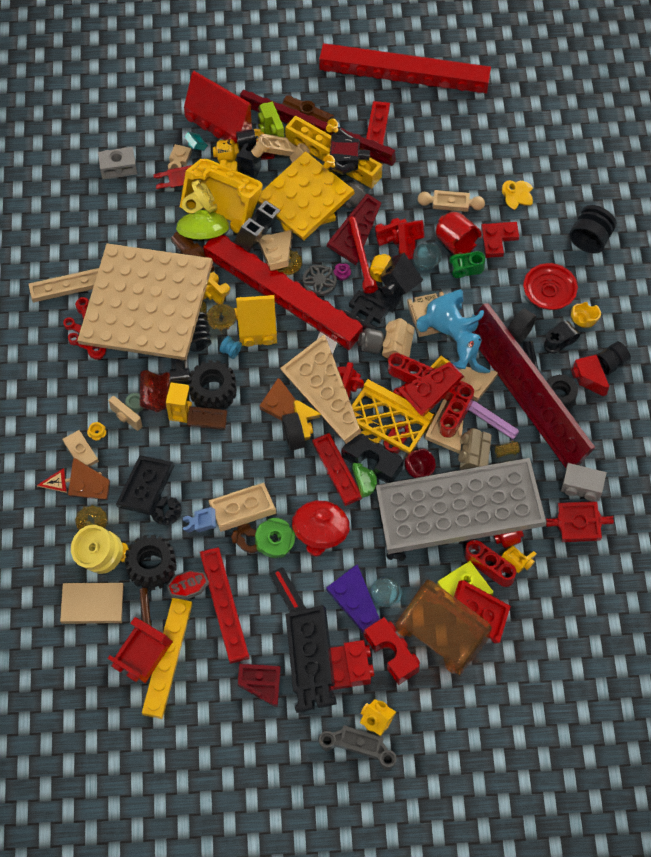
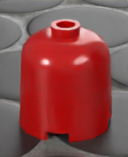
M449 212L438 220L436 236L454 255L470 253L477 246L475 242L478 237L481 238V230L461 213Z

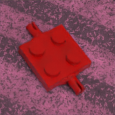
M597 502L558 503V517L546 519V527L558 526L561 542L601 541L602 524H614L613 516L601 517Z

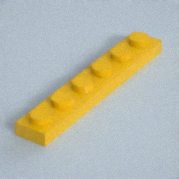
M172 598L163 634L169 637L173 643L152 673L142 709V715L163 719L193 605L192 601Z

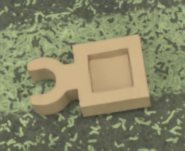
M175 144L169 157L168 170L179 168L181 165L186 166L192 149Z

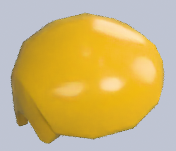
M588 302L576 304L571 309L572 321L582 328H591L601 317L599 307L597 305L589 306Z

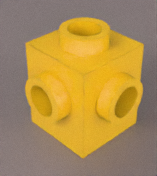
M374 699L370 704L366 703L360 713L363 715L360 723L367 730L381 736L389 728L396 711L388 707L385 702Z

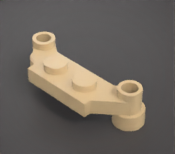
M261 134L255 147L251 150L252 154L257 158L266 152L290 156L292 162L305 151L310 153L309 148L303 143H299L296 147L287 138Z

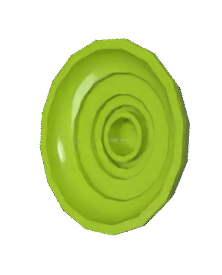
M198 210L195 213L183 216L178 221L176 230L180 235L187 238L210 239L225 234L229 230V222L223 215L216 212L209 213L207 210Z

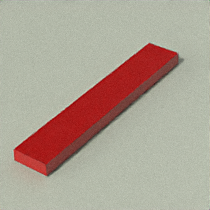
M217 547L202 551L200 556L205 575L209 581L208 586L229 663L232 664L250 659L220 549Z

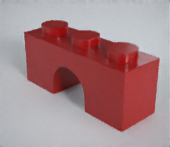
M383 617L364 630V638L375 653L383 648H389L394 651L396 656L387 663V670L396 683L400 685L419 672L420 661L414 653L411 654L407 649L408 644L404 638H399L396 634L397 630L391 621L388 622Z

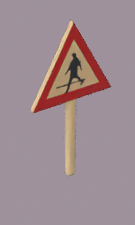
M63 468L38 484L37 487L67 493L66 483L70 482V478L65 479V469Z

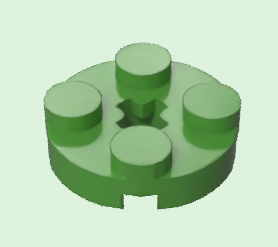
M271 518L262 522L255 533L257 550L271 558L285 557L291 551L295 542L294 531L292 532L286 521L279 518ZM277 534V538L280 541L273 542L270 536Z

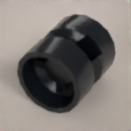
M619 341L614 342L607 349L597 354L605 375L612 374L618 367L624 366L631 360L628 349Z

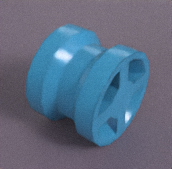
M227 336L222 341L219 352L226 353L230 358L234 359L239 354L242 343L239 341L235 342L232 337Z

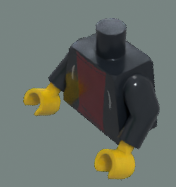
M330 119L327 122L329 125L326 126V131L334 132L331 137L330 154L323 158V161H325L323 164L324 168L329 169V172H338L341 175L358 170L359 160L369 161L370 150H360V140L338 127L337 120Z

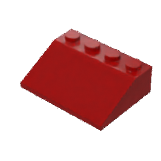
M196 71L192 72L184 104L185 118L190 122L196 123L203 130L211 132L215 137L223 140L231 139L236 144V132L252 129L251 104Z

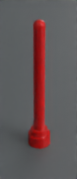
M352 216L349 218V223L364 276L362 283L363 291L367 294L374 293L378 290L377 282L371 277L357 221Z

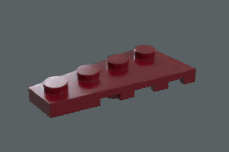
M366 194L328 241L327 247L349 262L357 265L359 257L349 218L352 216L356 218L364 247L381 207V202Z

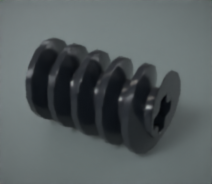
M199 312L189 349L192 352L202 351L212 344L208 327V316L203 312Z

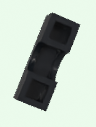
M265 200L257 209L252 219L249 218L241 226L234 242L250 251L273 226L280 209Z
M358 434L342 448V458L352 464L361 463L367 458L377 461L375 475L385 483L394 482L403 469L404 460L399 454L391 453L383 445L370 441L364 434Z

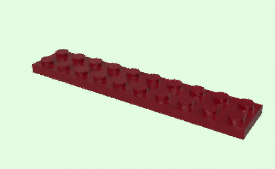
M489 303L483 304L475 316L481 310H484V315L478 321L476 331L472 332L478 334L482 340L479 350L492 368L498 372L500 379L564 467L567 468L568 463L580 465L595 449V446Z

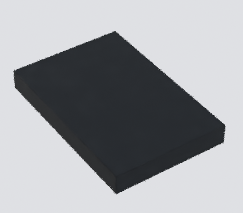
M139 455L116 506L121 509L152 515L175 466L173 462Z

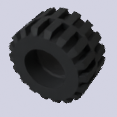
M208 360L209 363L201 362V366L196 365L194 367L195 371H191L190 377H188L191 400L195 403L196 407L224 408L225 410L228 408V404L231 405L233 399L236 398L235 374H233L231 367L228 368L226 363L221 364V361L217 360L216 363L213 360ZM209 382L222 384L219 389L214 391L203 388Z
M147 535L142 536V540L137 538L135 544L131 543L129 550H126L125 565L129 578L132 582L134 581L137 587L141 585L142 588L150 587L151 590H155V587L159 586V589H161L164 583L169 584L170 578L175 576L174 571L177 570L174 549L172 546L170 547V543L167 540L164 542L163 537L160 536L158 539H156L155 535H151L150 538H147ZM157 556L162 559L160 565L154 569L140 567V563L146 557Z

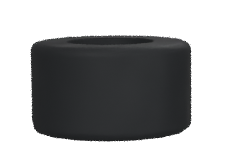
M560 374L550 377L546 382L552 390H562L567 394L565 397L558 398L569 410L574 405L578 394V387L575 381L566 375Z

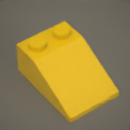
M274 295L236 298L239 339L242 346L251 347L261 344H276L277 331Z

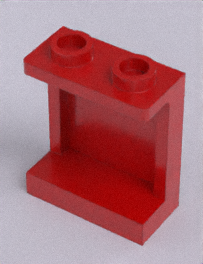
M134 617L130 624L135 628L116 656L112 657L109 655L107 659L113 663L111 667L121 673L124 670L128 673L126 676L136 683L138 680L146 683L173 641L162 632Z

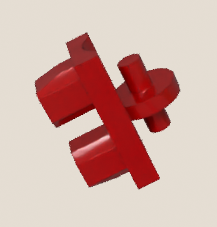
M395 218L388 225H376L377 244L379 246L394 242L395 245L399 244L398 224L407 222L406 219L400 220Z
M347 362L346 367H337L349 398L351 391L356 392L357 389L364 387V381L360 379L361 374L353 369L354 364L351 362Z

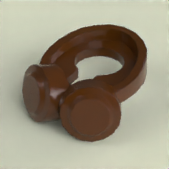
M249 523L238 526L237 530H234L232 533L233 544H237L243 551L248 553L258 552L256 544L248 546L245 539L241 537L244 534L248 537H255L256 530L252 529Z

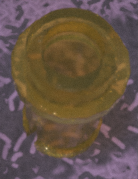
M512 440L511 443L494 446L497 458L511 454L515 456L517 453H520L517 441L514 442Z

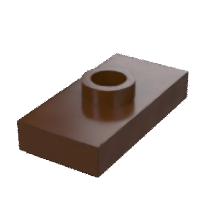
M189 406L188 427L225 430L227 410Z

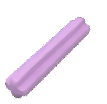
M472 402L469 408L470 412L509 438H516L519 433L518 429L477 402Z

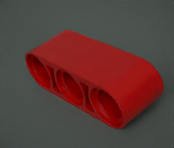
M471 540L467 543L464 555L467 562L471 561L475 568L503 587H509L514 583L516 577L514 565L478 540ZM470 550H477L479 553L472 554ZM492 561L495 565L489 566L486 562ZM502 573H509L511 577L506 578Z

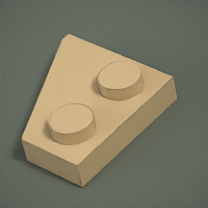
M471 367L458 369L465 376L461 381L470 384L474 388L473 400L477 402L498 376L496 371L478 373L472 370Z

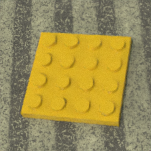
M305 151L261 191L258 203L262 205L266 200L280 209L277 219L304 241L349 200L355 192L354 189L334 173L329 172V169H325L324 165Z

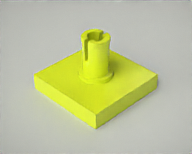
M471 561L437 581V585L460 616L465 612L453 600L459 581L464 580L490 595L494 593Z

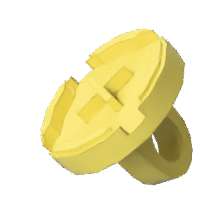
M200 179L192 182L194 192L183 199L182 207L187 213H195L202 208H205L209 213L217 210V204L213 205L215 200L206 184H200ZM190 199L194 200L196 207L189 208L187 201Z

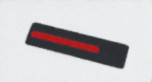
M281 567L271 572L269 575L290 613L306 609L284 568Z

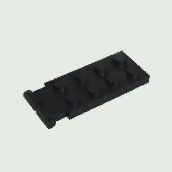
M321 605L285 614L293 692L298 695V704L295 705L296 713L314 710V702H317L318 708L336 705V697H332L331 686H335L326 607Z

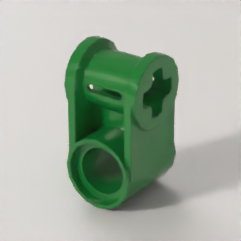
M479 251L455 254L449 259L450 264L453 266L452 274L455 278L479 275L485 268V255Z

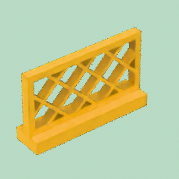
M369 379L365 382L363 390L352 404L354 412L362 411L363 418L357 419L360 428L408 454L414 450L427 428L429 429L434 414L428 412L424 417L421 416L408 400ZM364 396L372 399L373 403L363 405L362 399ZM386 406L389 412L379 414L377 407ZM375 408L376 415L366 417L364 410ZM401 414L405 417L406 421L395 422V415ZM391 416L393 424L383 426L381 418ZM378 419L379 427L372 428L368 425V421ZM417 423L423 426L420 431L412 432L410 425ZM408 425L410 433L399 435L397 427ZM395 428L396 436L389 437L385 435L384 430ZM411 437L412 444L410 447L402 444L400 438Z

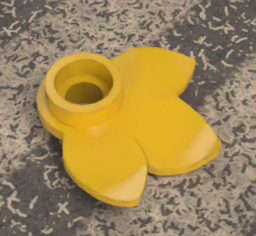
M511 180L504 182L502 193L506 197V204L511 209L515 210L519 204L526 206L533 204V198L529 193L533 187L529 183Z

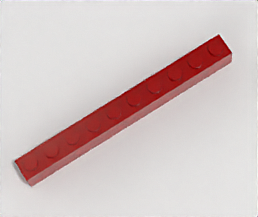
M326 43L322 45L319 58V70L486 94L491 66Z
M221 235L211 238L203 246L205 256L212 258L215 264L264 296L274 295L275 303L344 348L350 350L358 341L360 332H363V326L358 320L351 319L344 311L334 308L328 301L317 297L313 291H308L299 282L289 279L285 273L278 272L277 270L271 271L267 263L261 261L255 254H250L240 245L233 243L227 236Z

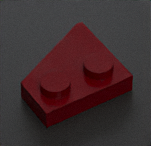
M239 664L238 686L270 705L278 707L281 666Z

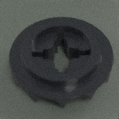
M169 495L160 496L151 517L156 523L161 525L173 524L181 516V504L176 498ZM168 504L170 510L164 516L162 509Z

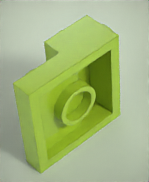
M273 101L259 105L260 113H257L260 122L258 128L261 132L284 138V127Z

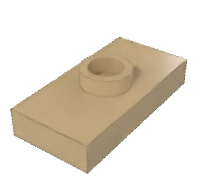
M115 396L108 400L110 409L116 413L119 420L122 422L126 421L137 431L142 428L140 416Z
M80 430L62 439L73 458L78 459L88 467L99 462Z

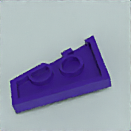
M358 564L326 587V591L363 634L366 628L380 620Z

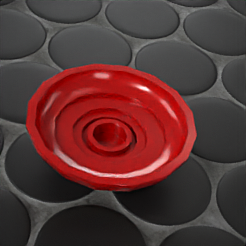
M553 263L540 264L532 268L526 274L523 283L525 295L531 303L546 310H558L566 307L575 299L578 290L576 278L571 271L562 265Z
M315 500L304 504L295 512L292 518V529L296 537L304 544L313 548L328 549L338 546L346 539L349 533V520L345 512L336 504Z

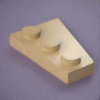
M291 230L272 235L267 234L258 241L271 271L289 266L291 239L293 238Z
M444 399L425 435V439L459 454L461 450L460 440L462 437L463 421L453 437L446 438L441 435L439 430L441 417L450 403ZM454 409V410H453V411H455V412H460L459 409ZM450 424L445 425L446 427H452Z

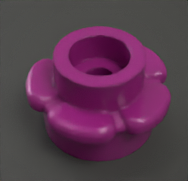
M346 263L337 264L333 271L339 280H346L351 275L350 266Z

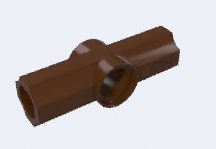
M286 95L283 99L282 104L286 107L298 110L321 121L328 122L330 119H334V115L315 107L312 101H301L290 95Z
M175 232L171 237V242L181 254L206 257L203 249L197 242L194 243L190 238L184 237L178 232ZM213 265L210 273H212L215 270Z

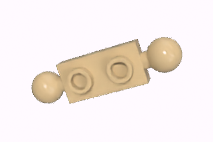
M434 190V196H431L428 192H421L418 195L420 205L427 206L433 203V209L468 212L469 206L474 210H481L485 206V201L480 196L469 199L470 193Z

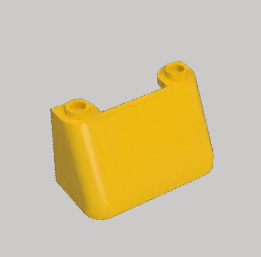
M198 160L186 170L180 208L183 209V199L194 192L192 182L200 179V184H206L215 200L213 205L217 204V210L214 212L230 220L231 230L238 233L241 226L249 218H252L262 191V183L212 160ZM190 199L187 201V206L195 208L196 202Z

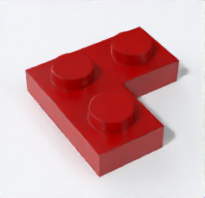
M423 220L399 223L397 230L399 254L405 253L408 259L416 258L415 240L424 238Z
M517 222L481 224L485 258L503 257L502 242L519 241Z

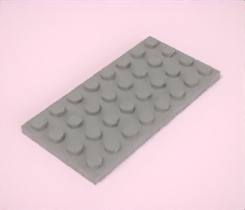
M530 458L376 485L388 554L546 526V519Z

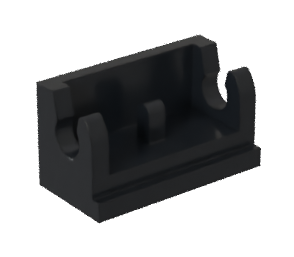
M248 143L243 145L240 153H237L238 172L256 179L262 167L261 156L257 158L251 151H247Z

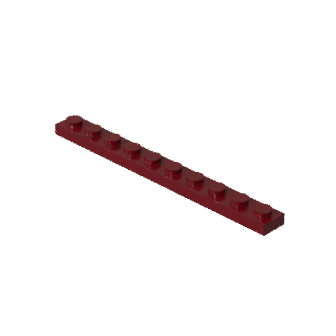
M244 89L240 93V98L251 104V110L259 113V105L272 102L268 98L261 97ZM273 101L281 122L288 124L294 116H297L331 136L334 134V132L326 131V126L329 125L327 122ZM341 128L347 134L359 139L360 150H370L371 158L393 166L396 162L395 150L391 147L381 145L374 140L366 139L359 134H354Z

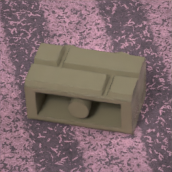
M471 428L462 435L460 443L463 446L458 456L461 470L488 465L491 434Z

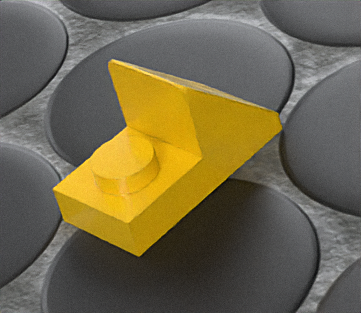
M296 400L293 403L294 410L299 415L305 441L310 440L313 428L311 422L307 423V421L320 418L321 414Z

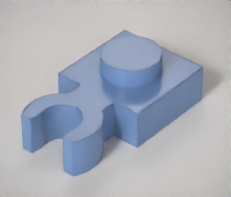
M209 507L195 511L194 517H183V521L189 523L187 527H183V530L190 533L194 530L202 532L216 528L215 509Z

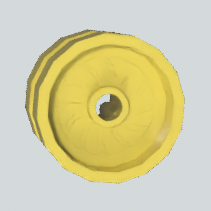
M88 525L80 529L74 536L71 543V554L73 560L79 566L98 574H104L115 569L120 563L123 555V545L120 538L111 531L98 525Z

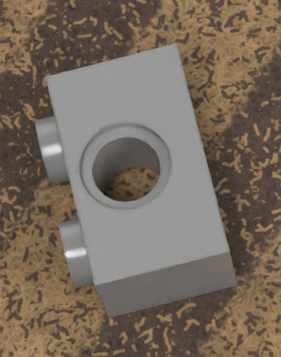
M133 147L98 152L102 180L137 174Z

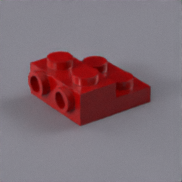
M364 640L344 643V646L331 648L335 686H331V690L371 684V677H374V669L372 664H368L367 658L371 657L369 645H365Z

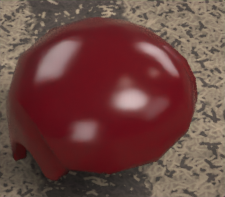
M421 448L407 455L405 458V468L411 477H425L434 473L436 461L431 452Z

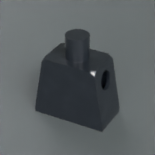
M405 253L393 256L380 276L385 284V287L382 289L383 293L386 296L393 295L394 297L406 294L423 281V278Z

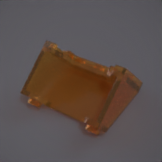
M431 580L424 582L395 623V628L401 636L411 637L413 634L444 658L445 668L449 672L457 673L459 676L489 640L492 627L485 619Z

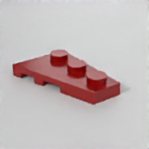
M448 362L431 371L426 376L417 378L412 383L398 388V390L416 411L424 417L465 376L453 363Z
M464 580L459 581L453 600L495 644L500 643L511 606Z

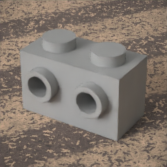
M568 463L561 492L569 496L584 497L589 501H599L607 472Z

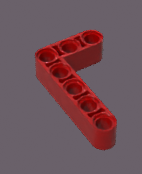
M393 353L388 359L389 374L409 384L413 380L422 378L435 370L400 353ZM460 381L442 398L450 402L441 417L439 428L441 435L446 438L453 437L472 405L474 388L466 382ZM454 409H459L460 412H455V411H453V410H454ZM450 424L452 427H446L445 425Z

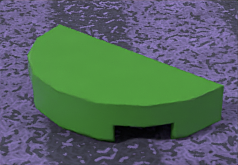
M353 463L352 470L361 497H368L374 492L377 477L373 470L363 467V464Z

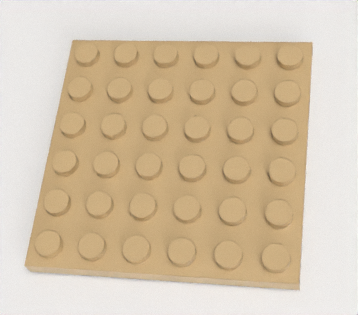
M106 244L77 340L78 343L187 360L213 264L212 258Z

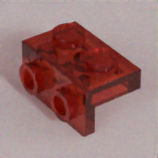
M147 370L140 372L141 407L155 412H160L167 408L166 399L170 387V373L165 372L162 375H158Z

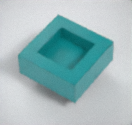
M187 132L184 136L188 141L189 147L194 150L204 151L208 147L203 138L197 133Z

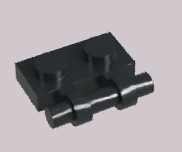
M358 290L349 302V307L353 310L351 312L346 309L344 310L348 317L358 320L363 326V330H365L366 328L377 329V326L373 325L372 322L375 321L380 324L390 311V307ZM361 313L365 315L367 318L364 320L361 317H359L358 314Z

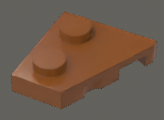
M278 378L259 407L260 410L282 421L283 415L295 413L293 403L296 399L281 379Z
M73 458L68 495L108 500L110 480L78 459Z

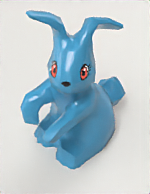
M462 289L432 300L427 305L426 315L418 318L416 322L417 329L420 332H425L431 327L452 337L457 343L459 355L457 362H451L456 368L466 369L467 363H469L471 369L478 373H490L489 369L479 365L476 361L482 340L478 334L472 333L476 331L478 321L484 315V310L479 311L476 316L472 314V317L469 318L462 317L459 312L464 301Z

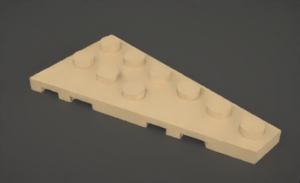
M324 334L280 369L347 444L360 434L361 430Z

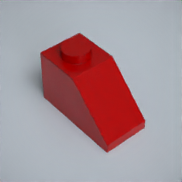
M597 354L576 359L571 369L573 378L577 379L580 386L601 396H606L610 386Z

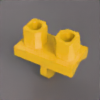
M212 272L209 275L203 299H213L220 306L224 303L225 297L230 293V286L227 283L218 285L219 277L215 272Z

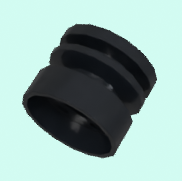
M587 205L581 211L569 233L570 240L575 246L585 252L592 254L600 253L616 228V219L613 214L600 206Z

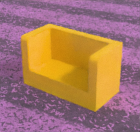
M170 383L166 399L170 421L187 423L189 406H192V402L187 401L189 385Z

